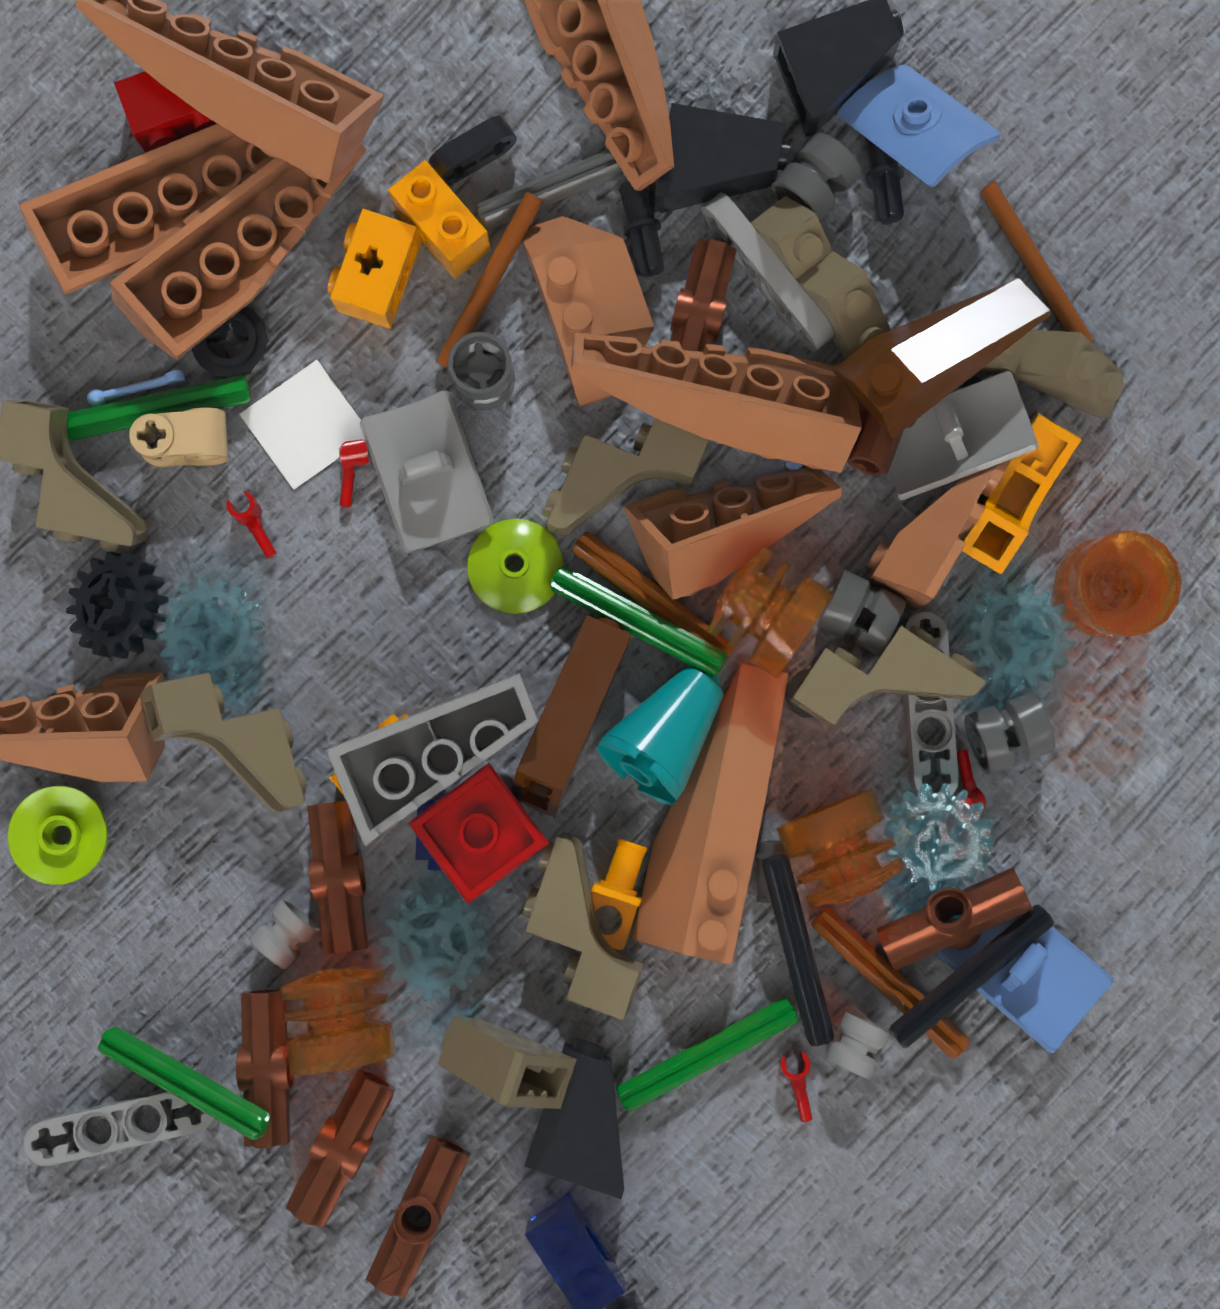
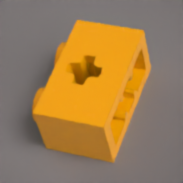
M426 160L388 189L395 211L406 223L417 226L424 245L454 280L491 251L487 230Z
M362 208L358 222H351L346 231L344 249L347 252L342 266L334 267L328 282L327 291L331 294L330 299L337 312L388 329L392 328L422 245L417 226ZM376 261L380 263L381 269L373 268ZM364 267L372 268L369 275L365 274Z

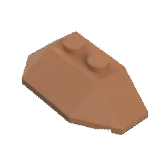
M564 216L531 226L521 242L578 406L582 408L614 397L613 395L571 370L572 339L574 333L636 338L642 347H646L653 333L654 324L624 239Z

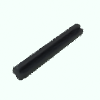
M785 854L770 856L762 861V868L805 1035L811 1046L828 1044L834 1040L835 1036L790 860Z
M1039 904L1034 905L1032 910L1023 914L896 1020L889 1028L893 1038L903 1048H908L1053 927L1054 921L1050 914Z

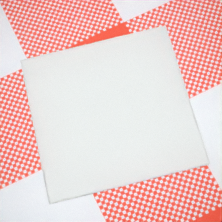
M315 360L239 414L293 490L340 458L339 448L344 442L365 440L360 427L361 419L318 360Z

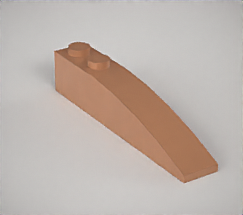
M77 0L76 7L120 50L194 109L241 139L259 147L265 154L278 157L303 170L306 175L315 179H321L328 184L351 164L383 102V94L299 51L284 46L281 54L257 46L258 36L239 30L237 37H232L210 29L212 20L194 13L191 15H171L167 13V4L158 0Z
M524 0L541 46L547 55H553L563 69L560 73L561 77L569 88L576 89L586 104L583 111L591 123L598 124L606 135L605 145L634 190L642 191L674 167V158L664 84L652 34L641 0Z
M215 124L19 204L25 227L47 269L63 293L67 295L128 269L275 157L265 154L259 147L241 139L221 125Z
M361 143L351 164L329 184L321 179L312 178L306 175L303 170L275 157L110 281L113 303L147 340L174 359H179L254 300L366 153V148Z
M574 333L572 339L571 370L635 408L702 438L746 452L759 454L767 459H781L803 464L815 470L825 469L841 473L862 429L858 400L834 374L832 368L835 366L759 348H748L745 355L725 354L726 350L723 345L705 344L703 352L683 350L678 341L660 340V343L653 347H642L641 343L632 337Z
M743 663L740 664L715 715L684 793L674 805H671L652 843L632 940L680 954L732 965L763 816L789 673Z

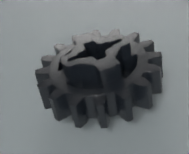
M111 551L106 552L105 560L93 557L90 559L92 571L87 573L79 570L77 573L79 580L82 582L80 588H70L68 592L76 598V604L66 608L67 614L76 615L77 618L69 627L70 632L81 634L82 636L78 644L81 647L92 649V654L128 659L129 651L137 653L144 651L142 641L144 638L157 639L158 636L152 628L154 623H164L166 621V617L158 613L159 606L169 602L168 597L158 595L157 591L164 585V578L153 575L156 568L155 565L142 561V557L123 552L122 555Z

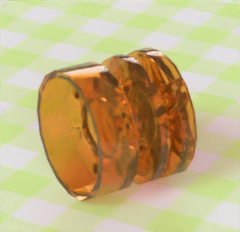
M1123 531L1084 541L1070 550L1056 570L1053 591L1057 608L1070 626L1084 635L1105 639L1149 633L1166 622L1179 602L1182 581L1178 562L1166 545L1149 534ZM1112 578L1114 583L1110 589L1115 595L1105 596L1103 592L1106 590L1107 584L1103 579Z
M763 546L755 557L739 568L715 604L716 607L711 624L706 632L717 639L729 621L738 626V629L727 644L732 650L749 634L756 638L757 642L752 650L749 661L776 679L806 638L831 600L834 592L808 575L801 579L790 591L783 586L791 564L784 560L771 578L762 571L772 558L774 552Z
M872 788L825 805L775 828L788 859L809 855L812 857L814 864L796 876L797 882L800 885L821 879L823 885L804 895L809 908L825 904H842L879 889L891 877L906 868L901 856L878 861L876 857L896 845L893 837L870 841L867 836V831L885 819Z
M353 965L307 973L294 982L278 987L280 1000L303 998L304 1001L303 1006L283 1011L282 1019L292 1022H307L308 1031L296 1034L285 1040L290 1074L310 1075L345 1070L384 1061L397 1054L392 1021L381 1019L368 1020V1010L380 1007L389 1001L388 993L365 994L364 992L365 987L374 986L386 981L384 968L369 969Z

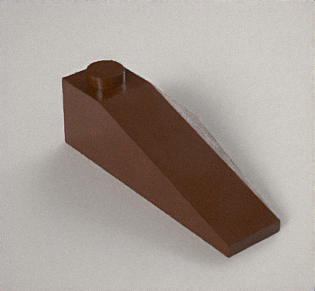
M1017 278L870 338L832 368V370L893 439L1051 315V311Z

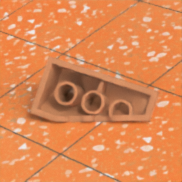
M163 672L116 673L102 677V685L76 691L74 685L71 684L57 688V695L31 702L26 696L1 701L0 760L99 782L148 781L165 748V740L151 741L140 694L151 684L165 682Z

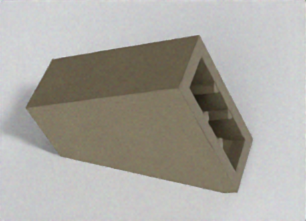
M453 1016L451 1025L443 1037V1049L438 1065L507 1107L561 1109L577 1059L483 1019Z

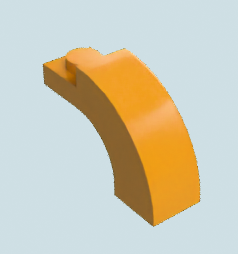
M1040 413L1037 414L1031 423L1039 448L1013 458L1010 461L994 491L989 497L985 496L981 504L984 505L985 509L979 520L973 525L967 536L962 539L966 543L962 552L1001 575L1029 534L1030 524L1044 497L1082 440L1079 436Z

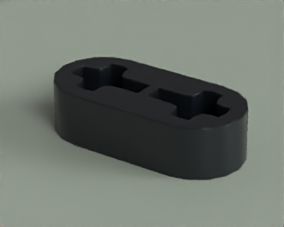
M494 116L437 149L429 158L428 163L447 185H452L504 155L514 146L517 137L503 116Z

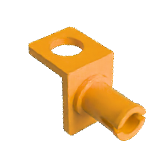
M618 838V844L605 881L600 879L599 883L594 882L591 892L595 912L600 907L607 905L615 907L621 913L622 924L619 930L613 934L602 935L614 949L622 950L625 947L637 907L641 902V897L637 896L638 892L633 889L644 854L648 848Z

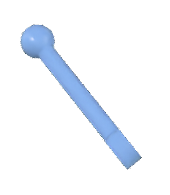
M174 370L165 373L161 377L107 391L92 389L87 394V401L90 406L96 407L104 405L107 400L165 385H180L185 382L184 373L182 370Z

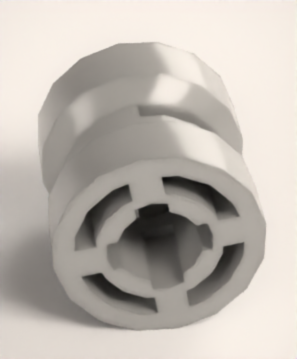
M281 899L272 910L274 922L269 921L267 925L258 926L249 939L266 958L279 967L288 969L297 958V949L300 947L299 942H311L320 929L302 910L291 902Z
M846 1011L840 1023L842 1031L840 1035L841 1040L831 1043L825 1058L859 1076L871 1079L877 1067L873 1056L877 1054L879 1049L886 1046L891 1033Z

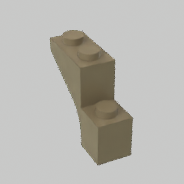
M785 196L751 222L752 226L829 320L835 333V337L832 340L845 358L870 338L891 330L866 271L832 250L815 212Z
M1031 330L979 371L997 375L1010 371L1015 380L1042 391L1087 414L1102 418H1110L1115 401L1119 399L1122 393L1125 375L1081 332Z
M26 399L2 401L0 415V461L13 463L12 470L15 472L42 475L36 521L37 528L52 530V537L63 541L81 542L83 537L100 540L99 546L101 548L112 551H129L130 546L147 541L149 529L146 520L85 471L73 456L67 435L69 408Z
M654 418L652 425L643 422L633 446L634 450L640 452L639 456L584 434L579 447L571 445L565 456L561 472L566 473L567 476L561 491L552 489L546 501L542 515L549 518L547 521L548 532L558 536L571 534L625 490L641 481L663 479L691 488L710 440L657 418Z
M900 626L894 632L867 674L859 670L863 663L849 652L838 647L833 653L825 648L790 702L829 728H832L852 703L867 695L886 693L964 700L977 694L986 681L976 675L979 668L967 658L957 653H954L950 658L936 649L934 646L937 640L924 630L916 626H911L910 630H907Z
M210 672L151 684L140 694L152 742L167 739H188L206 745L274 813L289 811L305 803L303 797L306 793L305 777L299 767H295L290 749L293 747L292 729L287 720H282L279 708L222 720L221 714L224 713L225 709L224 698L219 686L213 685Z
M564 832L556 837L555 842L549 841V844L543 849L538 868L544 870L545 873L540 888L533 887L526 900L523 916L530 919L525 932L582 952L581 956L572 955L566 969L563 983L571 985L566 1000L624 1020L630 1010L645 964L634 961L616 951L601 934L597 924L583 844L578 837Z

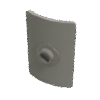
M1005 371L952 392L919 417L911 428H905L889 468L899 500L908 499L1039 448L1013 374L1010 371Z
M439 391L411 404L366 416L360 421L361 430L404 552L410 553L435 546L477 531L493 523L494 518L453 400L448 391Z

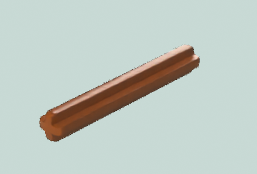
M585 532L576 541L572 548L574 555L636 604L725 651L727 654L726 660L733 653L734 646L732 643L677 600H672L663 589L593 534Z
M826 907L815 916L811 923L812 928L903 1014L925 997L897 970L895 971L893 966L833 909ZM946 1016L925 1033L942 1051L953 1059L960 1056L970 1043L969 1038Z

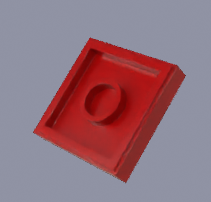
M490 762L408 822L467 904H470L549 844V841Z

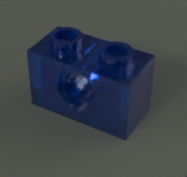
M570 1193L564 1195L527 1222L526 1238L573 1309H603L625 1293L624 1275Z

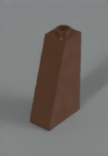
M586 615L516 769L512 793L521 804L554 818L632 634L625 632L617 622L608 618L595 619Z

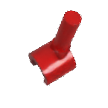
M362 439L346 441L339 448L342 467L339 506L351 507L355 477L354 467L369 464L366 441Z
M244 491L250 501L248 510L238 513L230 500L227 501V510L239 524L247 526L266 559L275 556L277 552L259 520L262 515L261 505L249 492Z
M968 750L957 751V761L965 793L953 797L952 802L960 820L966 822L983 813L986 808V798L976 786Z
M800 1051L803 1070L800 1074L793 1075L787 1070L785 1056L783 1055L779 1062V1069L782 1075L791 1081L800 1121H811L813 1118L805 1076L810 1070V1060L803 1051Z

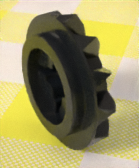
M246 306L191 349L197 362L211 375L229 378L242 374H251L252 369L260 361L264 360V353L269 339L261 318L256 312ZM230 323L235 335L240 339H245L242 344L234 346L231 358L228 356L227 350L223 345L215 343L227 338V331H230Z

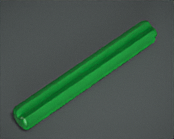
M238 375L68 412V441H76L130 429L136 419L150 413L183 412L194 408L223 409L246 404L251 400L250 387L246 377Z
M568 567L558 568L551 579L550 590L601 618H608L617 622L623 630L710 677H715L721 671L727 654L718 647Z
M781 998L620 1084L616 1089L617 1096L627 1112H631L794 1025L798 1021L797 1013L787 998Z
M113 1027L102 1034L98 1045V1050L101 1054L251 1140H257L267 1132L271 1122V1116L267 1111L119 1027Z

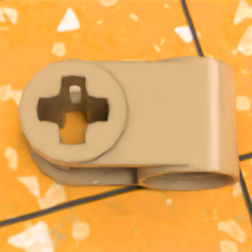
M194 408L183 412L150 413L140 416L130 428L129 438L131 445L148 464L154 467L213 466L226 463L229 459L226 414L221 409ZM161 433L165 438L159 439L157 441V448L152 449L148 444L154 443L156 441V434Z

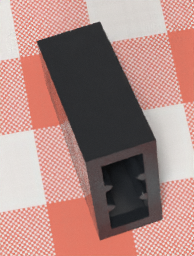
M867 0L777 32L773 54L806 137L816 134L859 88L873 79L894 59L904 30L898 11L896 9L891 10L887 0Z
M672 103L669 120L674 167L657 179L653 211L664 213L705 203L720 192L730 197L771 187L776 171H783L787 167L791 142L782 141L785 123Z
M579 1038L576 1039L574 1045L564 1042L561 1053L577 1060L561 1109H542L524 1167L621 1199L624 1192V1175L611 1058L604 1056L605 1048L596 1043Z

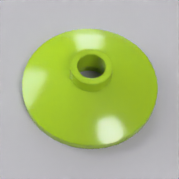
M507 519L486 528L473 543L467 564L469 580L477 596L492 609L515 615L535 611L550 601L555 595L549 588L551 579L558 568L564 567L562 553L555 538L539 524L524 519ZM509 557H521L524 560L523 568L518 572L508 571L505 564Z
M68 786L45 787L27 796L14 811L8 828V846L18 868L31 879L49 885L69 884L88 875L99 864L108 842L107 821L98 803L85 792ZM62 826L68 827L71 832L70 840L64 845L57 839V831Z

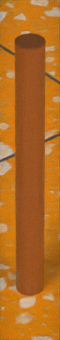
M994 181L985 186L979 193L1066 332H1081L1093 344L1095 342L1094 338L997 182Z
M526 192L436 360L441 366L448 369L449 353L453 345L464 335L474 332L543 202L537 196Z

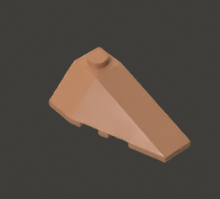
M1011 460L962 478L902 529L888 545L880 541L865 565L873 570L867 579L870 585L876 589L884 588L907 599L905 606L915 612L933 600L966 544L960 538L964 539L973 525L979 520L985 509L984 505L981 504L985 496L989 497L994 491Z
M803 468L760 475L756 479V484L742 487H729L728 481L712 483V492L685 496L684 488L668 490L626 505L625 513L651 576L671 599L675 600L693 595L699 590L719 583L841 497L842 490L822 470Z

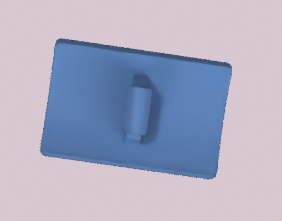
M905 64L884 71L868 81L837 112L838 117L930 187H935L952 168L968 155L987 144L998 141L1001 135L997 129Z
M1023 914L981 932L978 941L967 949L953 950L947 947L938 951L937 956L956 971ZM1051 927L977 989V991L1044 1049L1054 1053L1114 981L1110 974L1054 927Z

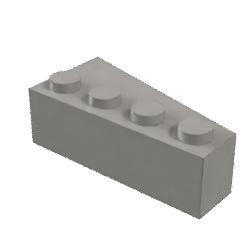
M517 673L332 746L326 751L363 844L366 846L539 721L521 674Z

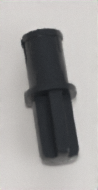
M865 137L870 168L866 174V181L872 185L875 218L883 225L899 222L904 216L900 180L904 177V170L898 165L896 160Z
M627 181L621 184L619 188L627 225L624 227V235L630 237L637 274L649 278L664 271V262L657 232L661 229V223L654 217L649 185L642 191H637Z

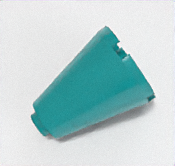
M684 667L604 734L598 743L599 745L596 747L597 753L623 780L627 775H630L641 783L637 788L638 791L658 802L674 805L684 793L724 694L719 687L721 684L720 679L717 676L710 677L696 668Z

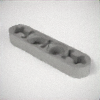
M720 192L701 207V213L709 228L721 242L737 250L736 262L805 347L815 352L835 337L834 330L823 312L726 194Z
M921 612L905 621L903 627L907 630H910L911 626L919 628L920 622H925L927 630L935 631L937 643L934 647L950 657L948 631L941 617L931 612ZM904 695L909 774L912 790L917 797L924 801L940 802L947 800L956 791L959 779L953 699ZM927 717L938 720L944 730L941 741L933 746L922 742L917 732L918 725ZM945 750L946 760L941 758L935 759L937 774L945 775L946 784L938 786V794H933L931 786L923 785L922 776L929 775L931 772L930 759L920 761L919 752L931 754Z
M165 1090L48 1117L37 1122L27 1131L24 1138V1150L27 1157L33 1163L40 1166H52L197 1133L208 1128L216 1119L203 1113L201 1114V1121H197L195 1113H188L175 1118L174 1122L177 1127L173 1128L172 1109L184 1107L188 1103ZM167 1099H172V1106H170ZM150 1105L159 1112L160 1125L155 1132L147 1133L137 1127L135 1114L140 1106ZM93 1116L103 1117L110 1123L111 1136L104 1144L93 1142L87 1135L86 1126ZM47 1128L51 1136L66 1134L73 1130L74 1140L65 1141L53 1148V1154L49 1146L41 1147L39 1143V1138L47 1134Z

